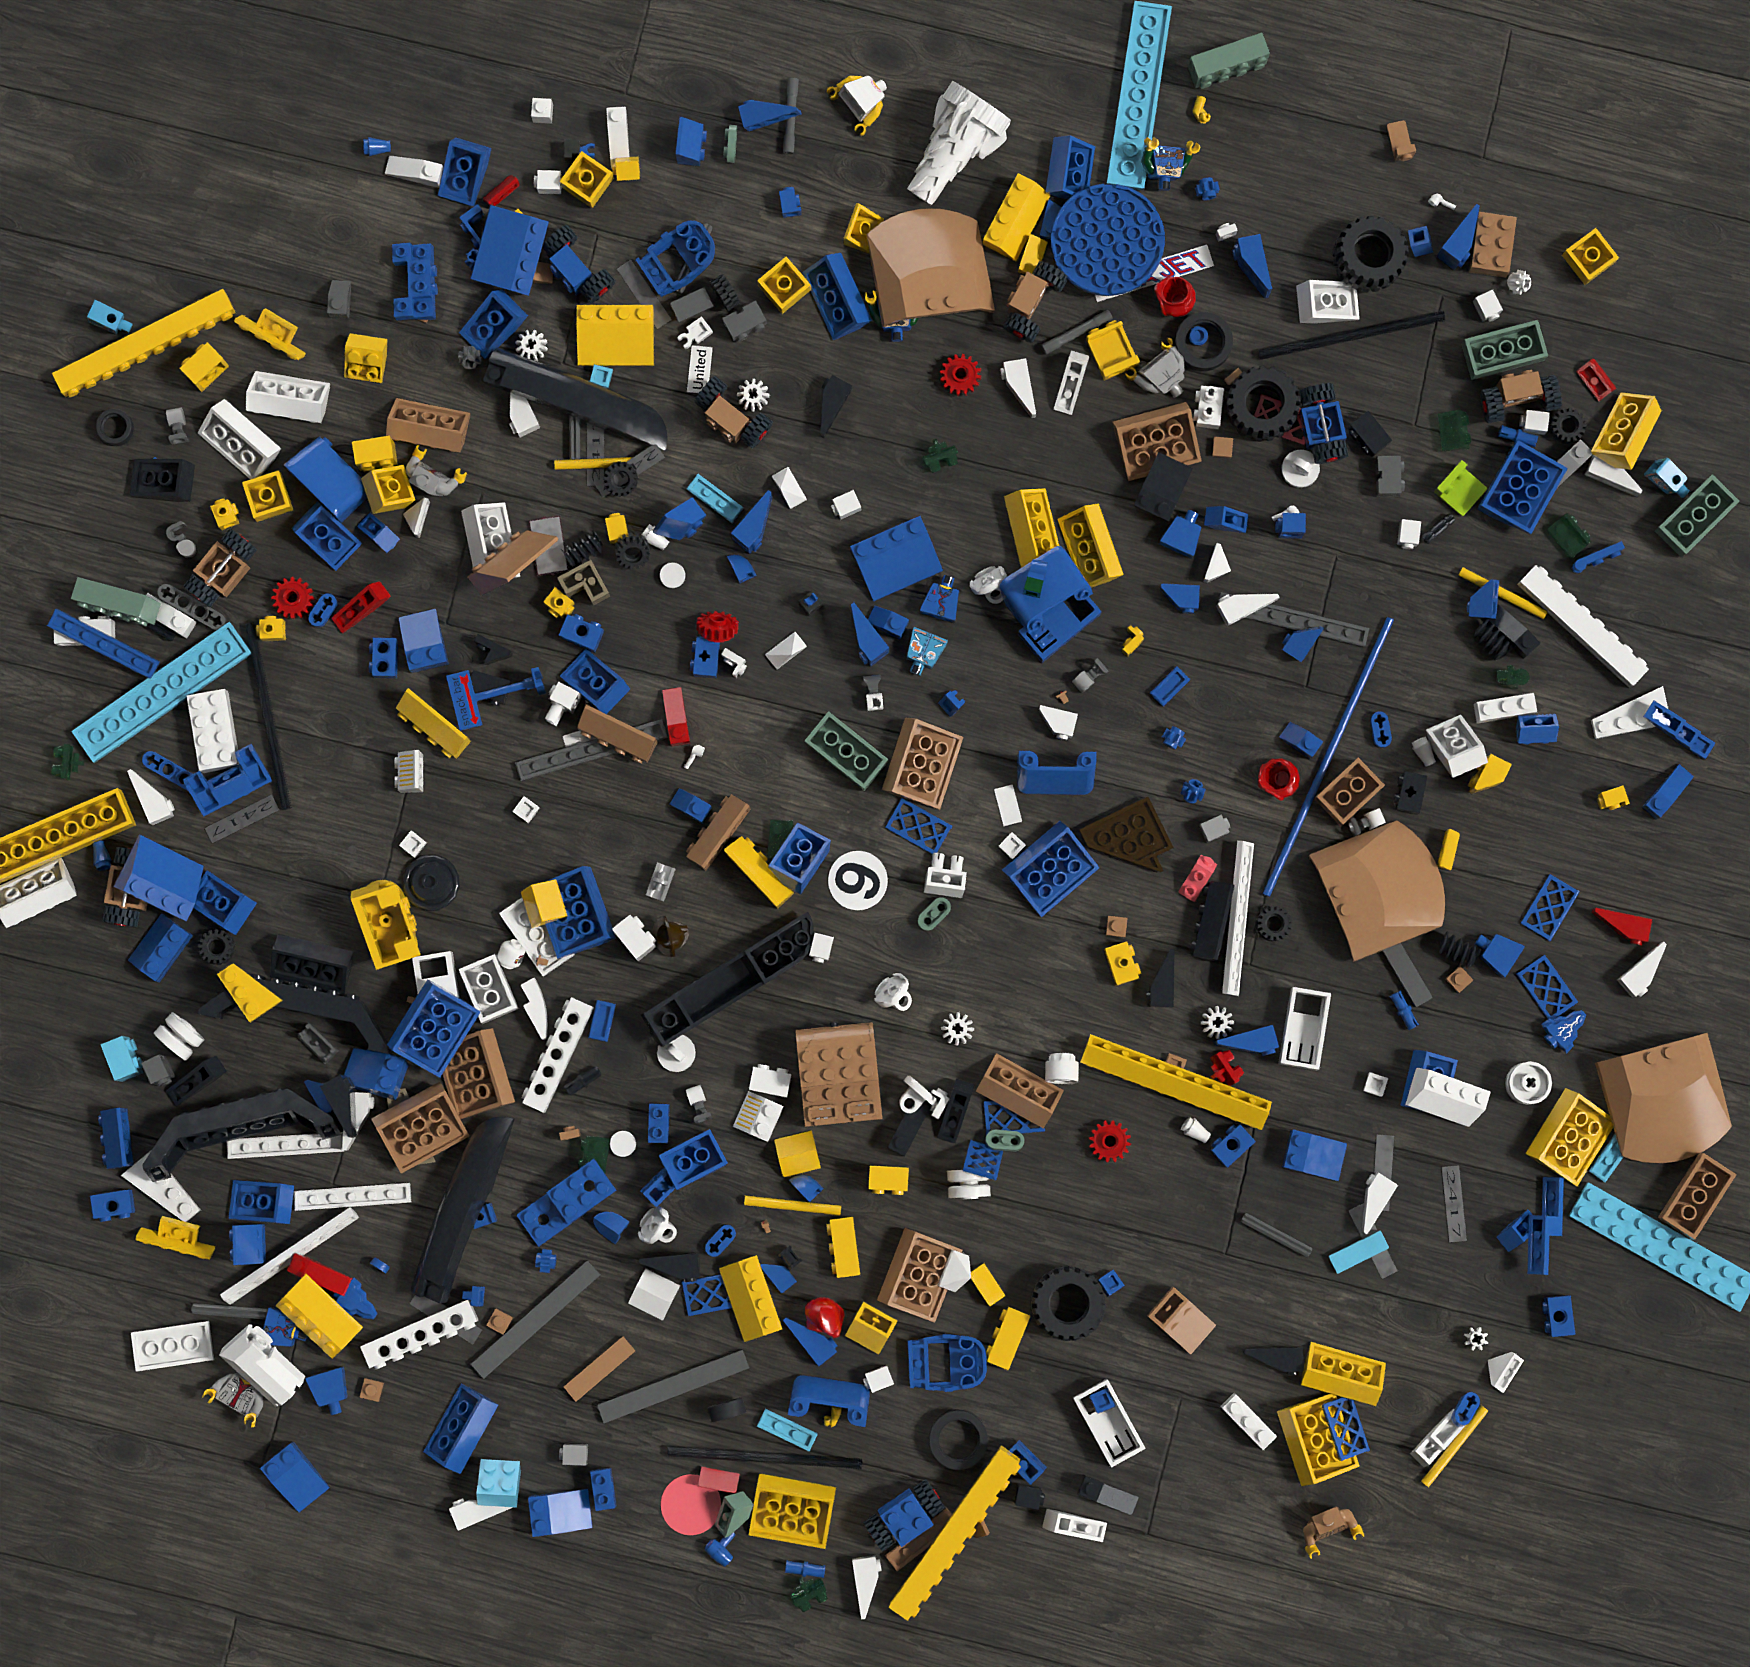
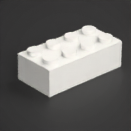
M221 689L187 695L199 771L207 773L239 765L240 763L234 753L238 751L228 691Z

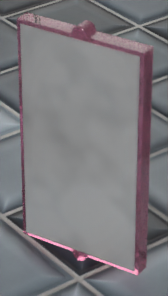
M544 516L542 519L530 520V531L557 536L559 539L535 559L537 576L555 575V573L569 571L567 559L562 550L564 552L566 550L560 516L549 518Z

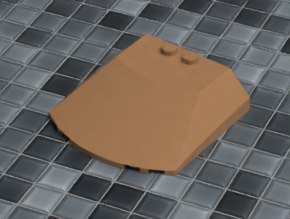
M918 209L890 217L867 234L882 327H887L889 324L905 319L975 310L988 311L989 313L995 311L977 220L950 210Z
M1399 821L1386 824L1308 856L1323 882L1347 939L1353 962L1442 927L1445 914V894L1438 867L1421 839Z
M1707 1033L1595 1063L1622 1157L1644 1163H1668L1684 1160L1713 1146L1732 1127Z

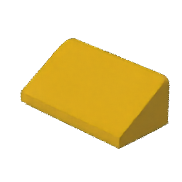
M1030 234L1018 269L1019 273L1025 275L1027 271L1031 274L1033 273L1038 262L1042 261L1047 241Z
M1452 829L1445 831L1437 864L1438 868L1452 869L1460 836L1458 832Z
M985 1264L971 1271V1279L989 1307L1005 1296Z

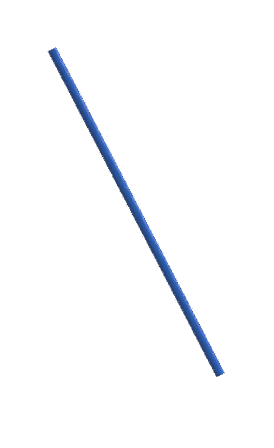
M1387 617L1274 867L1263 892L1268 897H1270L1393 624L1394 620Z

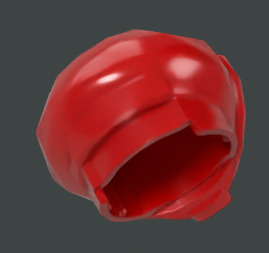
M1168 276L1154 287V292L1164 316H1184L1193 309L1196 302V293L1192 285L1184 278Z
M1278 758L1271 759L1261 765L1258 776V787L1272 794L1281 801L1293 795L1298 789L1300 776L1298 769L1292 762Z
M819 1297L805 1305L807 1329L824 1332L833 1338L840 1336L845 1314L844 1309L834 1300L827 1297Z

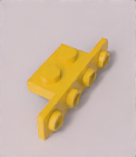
M263 309L257 323L243 315L235 318L234 322L239 324L238 326L241 329L250 331L255 334L256 338L269 342L274 349L284 351L289 358L299 360L305 357L306 353L291 344L298 327L270 310Z
M162 1216L160 1219L158 1231L140 1228L135 1240L144 1244H152L163 1249L179 1251L182 1254L194 1255L201 1259H210L215 1251V1246L197 1242L199 1225Z

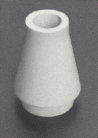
M649 524L641 535L644 536V539H647L649 544L663 551L669 541L664 536L654 534L653 529L655 526Z
M1422 737L1412 743V749L1422 760L1425 767L1436 762L1430 740Z
M1188 1117L1181 1127L1185 1135L1200 1140L1203 1143L1207 1142L1211 1135L1195 1118Z

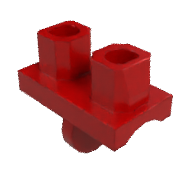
M1230 1050L1220 1051L1210 1057L1214 1064L1211 1066L1214 1072L1210 1076L1211 1079L1217 1077L1220 1083L1225 1081L1228 1086L1240 1081L1239 1078L1244 1074L1239 1065L1232 1069L1228 1063L1234 1059Z

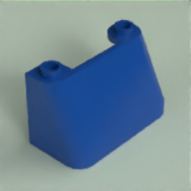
M318 437L293 456L284 466L342 523L367 499L361 477L331 448L333 444L326 437L323 439Z
M1056 546L1035 559L1048 562L1040 598L1023 594L1032 562L1012 573L1000 583L999 588L1006 607L1029 634L1041 627L1043 623L1042 614L1073 595L1076 600H1084L1093 594L1090 585L1062 546Z
M1019 751L1017 755V787L1024 794H1089L1094 787L1096 752L1081 753L1077 758V765L1075 767L1038 766V757L1034 752Z
M800 1375L793 1382L788 1415L797 1417L805 1415L810 1403L848 1408L847 1416L851 1424L865 1427L870 1391L863 1384Z

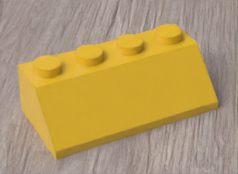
M1018 173L983 239V245L1017 261L1051 195L1046 193L1035 181Z
M1620 393L1591 453L1614 468L1632 470L1662 411L1655 396Z
M1046 489L1019 490L1004 496L1021 568L1032 562V559H1036L1052 548L1059 546Z
M1099 504L1083 506L1058 518L1070 557L1091 588L1110 582L1123 575Z
M409 688L405 691L396 707L399 711L397 715L405 722L409 719L414 723L412 727L420 734L422 732L428 735L427 740L434 746L439 744L443 747L441 751L447 757L451 758L453 756L457 759L471 742L468 737Z
M742 836L724 849L725 854L778 909L794 892L784 886L768 868L769 865L766 863L767 857L761 851L757 853L753 849L755 846L748 837L746 839Z
M757 1255L719 1268L744 1342L782 1329Z
M307 1274L276 1304V1307L332 1359L363 1328Z
M1311 1342L1302 1373L1301 1385L1376 1406L1383 1390L1386 1363Z

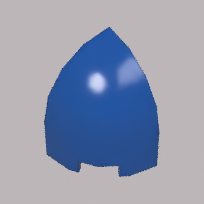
M740 555L727 556L739 584L757 576L746 558Z
M796 1175L789 1179L809 1202L824 1189L815 1179L807 1175Z
M602 1212L593 1219L599 1233L614 1244L618 1242L621 1237L620 1234L629 1224L628 1220L614 1212Z

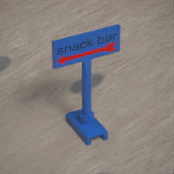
M539 667L532 668V677L524 679L525 681L480 693H474L469 670L447 675L460 731L482 726L477 705L479 700L526 688L527 690L536 688L539 695L546 694Z

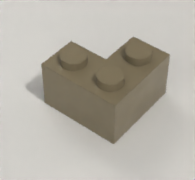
M592 560L557 577L567 597L583 589L586 590L593 605L610 597Z

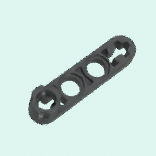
M163 584L158 588L157 592L161 600L212 629L218 630L225 625L226 619L224 615L172 585ZM169 587V592L172 593V596L164 598L162 590ZM176 591L179 592V595L176 596L174 603L170 602L174 599ZM183 596L189 600V604L185 608L178 605V599ZM203 606L206 613L203 617L195 615L196 607ZM209 610L213 612L211 614L212 617H221V625L214 626V621L208 619V622L204 621L209 615Z

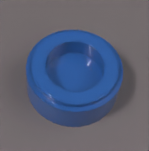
M1196 326L1191 329L1188 338L1192 345L1202 346L1208 339V333L1205 328Z
M373 1258L370 1262L371 1265L385 1274L390 1269L387 1264L377 1258Z

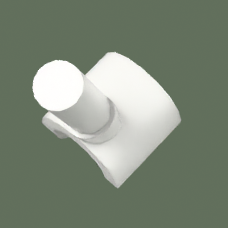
M1434 194L1428 200L1434 207H1437L1439 203L1453 210L1456 207L1445 201L1440 194Z
M1290 506L1282 513H1299V510L1295 506ZM1282 513L1272 516L1273 521L1280 518Z
M700 745L694 746L690 758L684 767L688 769L695 756L702 757L705 748Z

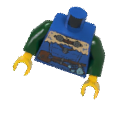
M1147 137L1144 140V144L1147 147L1144 148L1141 163L1148 173L1149 179L1159 180V190L1168 191L1170 190V181L1179 179L1183 175L1193 157L1192 153L1199 152L1200 145L1196 143L1192 148L1193 142L1188 141L1186 144L1188 150L1185 151V148L1158 146V139L1153 137L1151 142V139Z
M873 291V298H868L866 292L865 300L868 302L870 315L877 326L883 328L884 332H891V341H903V331L911 330V326L915 325L919 318L905 319L889 324L887 327H882L878 299L876 302V292Z

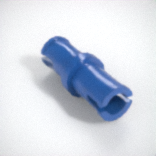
M1501 425L1498 432V437L1512 440L1514 443L1519 440L1532 447L1536 446L1535 443L1538 440V435L1522 432V429L1519 428L1516 430Z
M1401 991L1389 996L1398 1010V1016L1402 1017L1407 1029L1411 1030L1418 1026L1419 1023H1417L1411 1012L1412 1008L1406 1003Z
M786 1560L785 1573L800 1574L802 1577L807 1575L824 1578L825 1565L808 1564L807 1561L800 1563Z

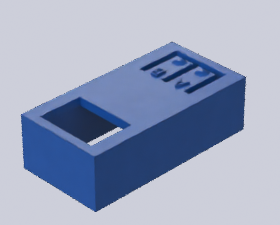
M1090 597L1083 601L1092 610V613L1081 622L1064 601L1042 614L1043 623L1041 627L1029 635L1035 641L1047 630L1049 631L1047 635L1037 642L1041 649H1044L1054 639L1057 640L1043 653L1026 635L1027 631L1024 627L1018 631L1019 637L1041 663L1046 661L1101 615L1102 611Z

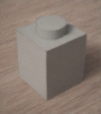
M1222 815L1199 825L1207 843L1228 834V829L1231 828L1227 818H1223Z
M564 1444L563 1448H560L559 1460H563V1465H587L588 1444Z

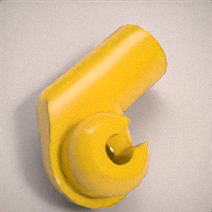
M1197 96L1193 114L1198 122L1204 124L1210 120V114H1207L1203 108L1206 98Z
M832 1406L831 1416L824 1417L825 1426L834 1427L841 1415L842 1407Z

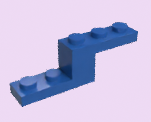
M1543 1177L1542 1216L1529 1215L1527 1274L1548 1275L1549 1236H1562L1564 1178Z

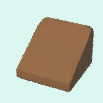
M538 262L533 283H553L551 264Z
M984 1520L982 1523L977 1522L974 1526L976 1529L974 1533L975 1538L989 1535L990 1532Z

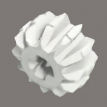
M526 330L527 336L524 337L520 334L519 338L522 341L517 340L515 342L519 346L516 348V352L521 353L520 356L529 359L533 357L534 361H538V355L541 358L544 357L541 351L546 352L548 350L544 346L547 344V340L542 339V333L537 335L536 330L532 331V335ZM533 342L534 349H530L529 343Z
M752 379V384H749L747 380L744 381L746 387L740 385L739 389L742 392L737 393V397L741 398L739 404L745 403V410L751 406L752 412L755 411V406L762 410L760 403L767 405L765 398H769V393H764L768 390V387H762V381H759L756 385L755 379ZM752 392L753 394V392H756L757 398L753 397L751 399L749 393Z
M1218 1006L1215 1007V1013L1209 1008L1208 1013L1210 1016L1207 1014L1202 1015L1203 1018L1207 1019V1021H1201V1025L1208 1026L1203 1029V1032L1210 1030L1208 1037L1211 1038L1215 1032L1216 1039H1220V1032L1223 1037H1226L1227 1033L1225 1030L1232 1031V1028L1227 1025L1234 1024V1021L1227 1020L1232 1014L1229 1013L1225 1016L1226 1008H1223L1221 1013H1219ZM1216 1017L1220 1018L1219 1021L1222 1020L1219 1028H1216V1025L1212 1023L1216 1020Z
M959 1012L956 1014V1019L950 1014L951 1022L946 1019L943 1021L949 1026L941 1027V1030H948L947 1033L943 1034V1037L945 1038L950 1035L948 1043H951L954 1038L956 1039L955 1045H959V1039L961 1038L962 1043L965 1044L964 1036L969 1039L972 1038L967 1031L972 1032L974 1028H967V1026L973 1022L970 1020L965 1023L967 1015H964L961 1020ZM955 1024H960L959 1026L963 1028V1032L960 1031V1034H956L952 1030V1026L955 1027Z

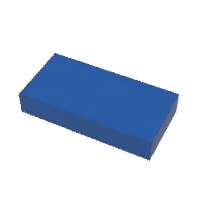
M1176 667L1150 692V695L1164 707L1190 679Z
M600 1000L596 1001L588 1038L608 1042L616 1004Z

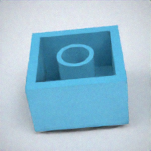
M121 1036L101 1044L115 1081L123 1082L143 1073V1066L141 1064L143 1061L140 1057L137 1058L135 1052L137 1046L133 1039L130 1040V1037Z
M481 1459L477 1486L478 1505L517 1508L521 1475L520 1461Z

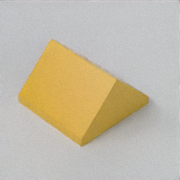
M856 203L844 236V245L869 253L867 234L883 222L884 218Z
M557 880L533 884L521 891L531 928L567 917Z
M812 1131L774 1140L783 1177L821 1168Z

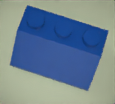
M1071 135L1054 137L1046 193L1058 198L1069 199L1077 192L1079 193L1089 188L1095 146Z
M797 822L768 868L784 886L801 894L829 853L831 840Z
M161 914L128 961L148 977L160 983L193 935L164 914Z
M1414 1049L1401 1106L1419 1110L1406 1105L1416 1068L1428 1069L1454 1078L1458 1060Z
M114 1108L101 1111L98 1120L99 1126L103 1128V1135H101V1145L105 1147L103 1164L107 1165V1169L133 1166L128 1109Z

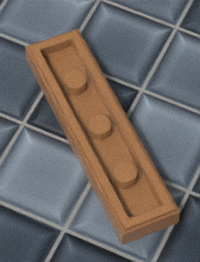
M623 1336L567 1383L564 1388L575 1401H578L632 1355L635 1349Z
M945 1508L931 1519L934 1524L932 1527L903 1547L898 1545L885 1555L896 1571L900 1570L931 1546L952 1516L948 1508Z

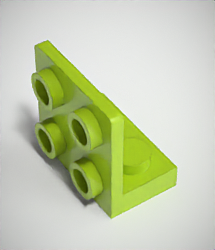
M1463 460L1434 491L1436 495L1461 516H1464L1487 490L1484 484L1465 469L1467 464Z

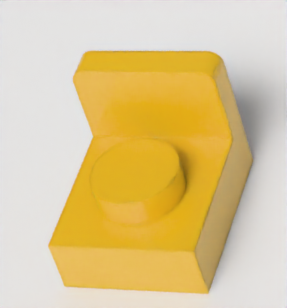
M1131 625L1127 628V631L1134 638L1129 637L1122 645L1124 646L1122 653L1127 657L1144 640L1143 632L1135 626L1133 628Z

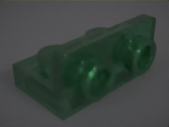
M1462 410L1438 413L1442 451L1470 449L1471 436L1467 429V425H1469L1468 415Z
M1566 513L1551 525L1547 532L1571 559L1590 544L1591 540L1588 532L1584 529L1581 530L1577 525V519L1573 515Z
M770 820L767 858L773 859L795 827L793 820Z
M586 1135V1139H582L581 1151H584L583 1158L579 1159L578 1170L595 1159L606 1174L610 1139Z

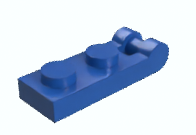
M1621 541L1577 560L1572 565V571L1578 574L1590 564L1594 567L1603 563V559L1610 556V559L1620 556L1621 551L1625 548L1623 542Z

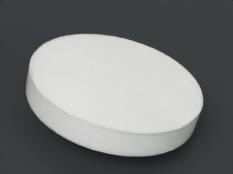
M668 563L663 566L660 571L661 582L668 588L681 586L685 580L683 567L677 563Z
M619 1131L612 1136L610 1147L613 1153L618 1156H629L635 1150L636 1140L631 1133Z

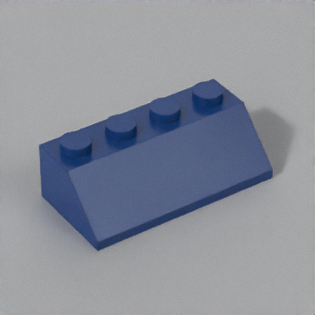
M841 253L826 255L802 272L805 279L811 284V293L833 340L850 334L872 321Z
M461 1383L423 1452L443 1467L461 1474L494 1415L498 1404Z

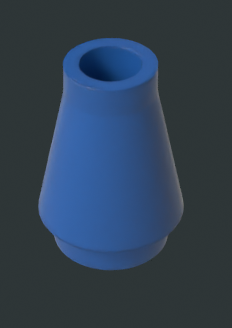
M369 137L368 139H363L364 155L373 156L391 152L390 140L386 141Z
M104 841L94 842L92 844L93 866L98 871L111 868L113 861L104 845Z

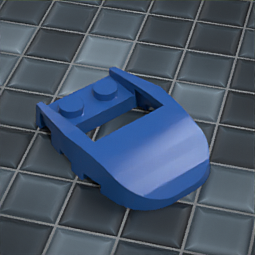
M691 220L677 225L676 229L669 233L666 231L661 235V239L647 248L648 253L642 259L638 257L636 261L657 293L663 297L691 283L710 265L715 255V244L707 229L701 223ZM672 245L676 247L691 270L687 276L675 282L657 257Z
M943 1334L908 1341L910 1388L918 1387L925 1388V1390L953 1392L954 1390L973 1388L979 1385L986 1376V1351L982 1343L976 1338ZM949 1343L951 1382H930L928 1344Z

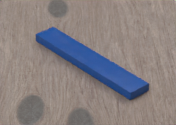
M55 609L47 625L150 679L160 663L159 660L59 609Z

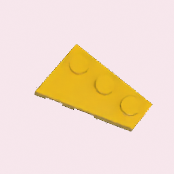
M234 963L217 974L250 1023L283 1001Z

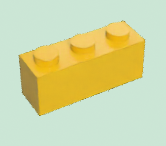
M853 1217L830 1220V1224L826 1225L828 1236L832 1235L833 1243H829L830 1255L835 1257V1262L831 1263L833 1274H837V1278L860 1275Z
M1008 1307L1007 1310L1003 1309L999 1318L1002 1321L1000 1328H995L992 1336L995 1339L992 1346L989 1345L986 1350L987 1362L1009 1370L1030 1315Z

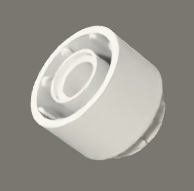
M1069 1053L1051 1054L1049 1061L1045 1062V1082L1053 1084L1078 1083L1079 1062L1075 1061V1056Z

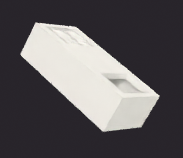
M448 951L412 958L418 993L427 981V979H422L419 962L446 958L448 975L427 979L460 998L453 952Z
M1297 987L1290 989L1278 1064L1315 1071L1319 1070L1331 993ZM1296 993L1321 997L1320 1015L1314 1016L1293 1012ZM1291 1042L1289 1059L1296 1061L1298 1060L1300 1044H1302L1300 1057L1302 1062H1309L1311 1046H1314L1311 1064L1286 1060L1288 1043Z
M1108 1379L1073 1397L1110 1467L1146 1449ZM1103 1386L1105 1389L1108 1388L1115 1407L1100 1414L1094 1412L1089 1415L1080 1399ZM1127 1429L1136 1445V1448L1130 1450L1129 1452L1121 1455L1116 1459H1113L1111 1453L1109 1452L1105 1444V1441L1107 1440L1115 1456L1120 1454L1123 1451L1115 1438L1116 1435L1118 1436L1125 1450L1133 1446L1125 1432V1430Z

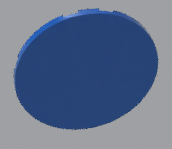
M1098 184L1074 194L1060 208L1054 220L1051 233L1052 254L1060 271H1063L1068 276V281L1077 288L1101 296L1124 294L1144 284L1159 266L1165 246L1164 226L1154 205L1138 191L1119 184Z

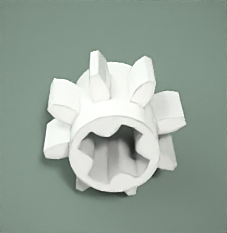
M1517 270V273L1513 272L1508 277L1507 284L1509 290H1513V293L1519 295L1529 290L1531 278L1526 274V271Z
M1470 1327V1333L1464 1334L1468 1340L1464 1344H1471V1350H1474L1476 1346L1479 1350H1483L1481 1345L1483 1343L1488 1344L1485 1341V1337L1488 1334L1480 1333L1481 1327H1478L1477 1331ZM1474 1334L1480 1336L1478 1339L1479 1343L1472 1342Z

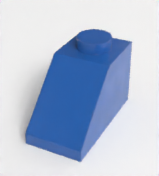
M1225 506L1206 507L1204 526L1216 530L1246 533L1248 514Z
M371 513L357 526L386 553L393 549L400 540Z
M1489 580L1470 597V601L1467 603L1469 617L1496 619L1499 580Z
M1160 585V591L1178 610H1183L1182 613L1193 614L1194 611L1198 610L1200 585Z
M874 606L868 618L873 627L900 640L909 623V619Z
M1319 626L1294 631L1292 635L1288 634L1282 642L1285 645L1282 650L1302 662L1324 628Z
M1289 722L1279 736L1281 740L1309 760L1323 743L1322 740L1308 730L1292 722Z
M680 788L669 804L703 824L712 809L710 804Z
M310 1080L304 1081L319 1109L327 1114L333 1112L331 1105L320 1088L323 1084Z
M1529 1210L1522 1213L1497 1236L1508 1252L1525 1242L1528 1238L1529 1215H1532Z

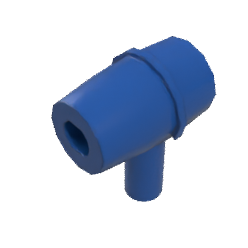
M734 1532L727 1538L723 1537L720 1542L712 1539L705 1547V1551L710 1558L723 1567L728 1565L733 1558L725 1547L734 1538Z

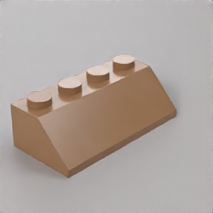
M396 398L387 418L386 436H390L396 441L401 440L411 442L412 444L446 449L451 452H461L466 438L470 413Z
M588 705L585 706L577 727L581 731L580 735L588 739L592 736L598 739L597 743L605 747L611 745L615 747V752L624 756L627 753L632 756V760L640 764L643 761L648 763L657 745L655 737Z
M732 794L729 798L726 796L720 804L722 807L720 811L712 814L709 819L710 825L707 829L702 828L697 836L699 840L696 844L692 843L686 851L688 853L686 857L705 871H707L751 810L748 804Z
M997 1053L976 1092L1042 1128L1047 1124L1064 1091L1051 1083L1045 1082L1041 1077Z

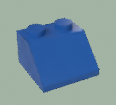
M680 117L676 146L677 164L700 166L701 160L704 161L705 149H702V143L706 142L707 131H704L703 124Z
M692 497L666 513L653 529V533L681 540L684 537L690 538L697 532L696 529L703 524L702 520L706 514Z

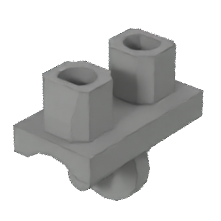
M657 862L646 896L664 902L676 869Z

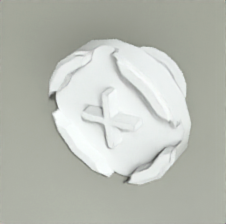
M1295 450L1289 453L1281 466L1284 480L1296 488L1312 485L1320 472L1319 464H1315L1313 454L1306 450Z
M995 566L988 567L976 574V579L970 581V588L974 594H985L989 602L1000 603L1003 601L999 586L1002 580L1007 577V574L1001 566H998V568H995ZM999 590L1000 594L997 597H992L991 592Z
M901 973L892 974L894 977L885 978L875 991L876 998H874L875 1002L883 1008L893 1006L898 1010H907L912 1002L911 995L907 992L908 979ZM904 996V1003L899 1005V1000Z
M681 1035L664 1047L658 1046V1060L669 1071H685L695 1060L696 1051L694 1044L684 1035Z
M910 1075L903 1080L910 1086L899 1100L900 1108L904 1112H915L925 1100L931 1105L936 1102L937 1098L932 1096L915 1079L913 1080ZM907 1098L914 1100L912 1108L904 1106V1101Z
M657 1206L656 1209L652 1208L644 1215L640 1222L641 1232H638L640 1240L647 1244H653L657 1240L666 1243L676 1237V1228L668 1221L669 1215L665 1209ZM666 1229H671L668 1235L663 1236Z

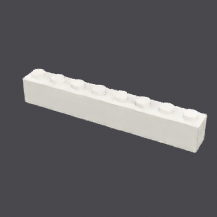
M1535 565L1517 585L1543 609L1547 610L1558 623L1629 688L1634 686L1649 670L1646 667V662L1640 657L1636 658L1629 646L1626 644L1622 645L1618 641L1619 638L1611 631L1608 632L1604 628L1605 625L1599 619H1594L1585 606H1580L1575 602L1576 598L1571 593H1566L1562 590V585L1557 580L1550 579L1547 576L1548 572L1544 568Z

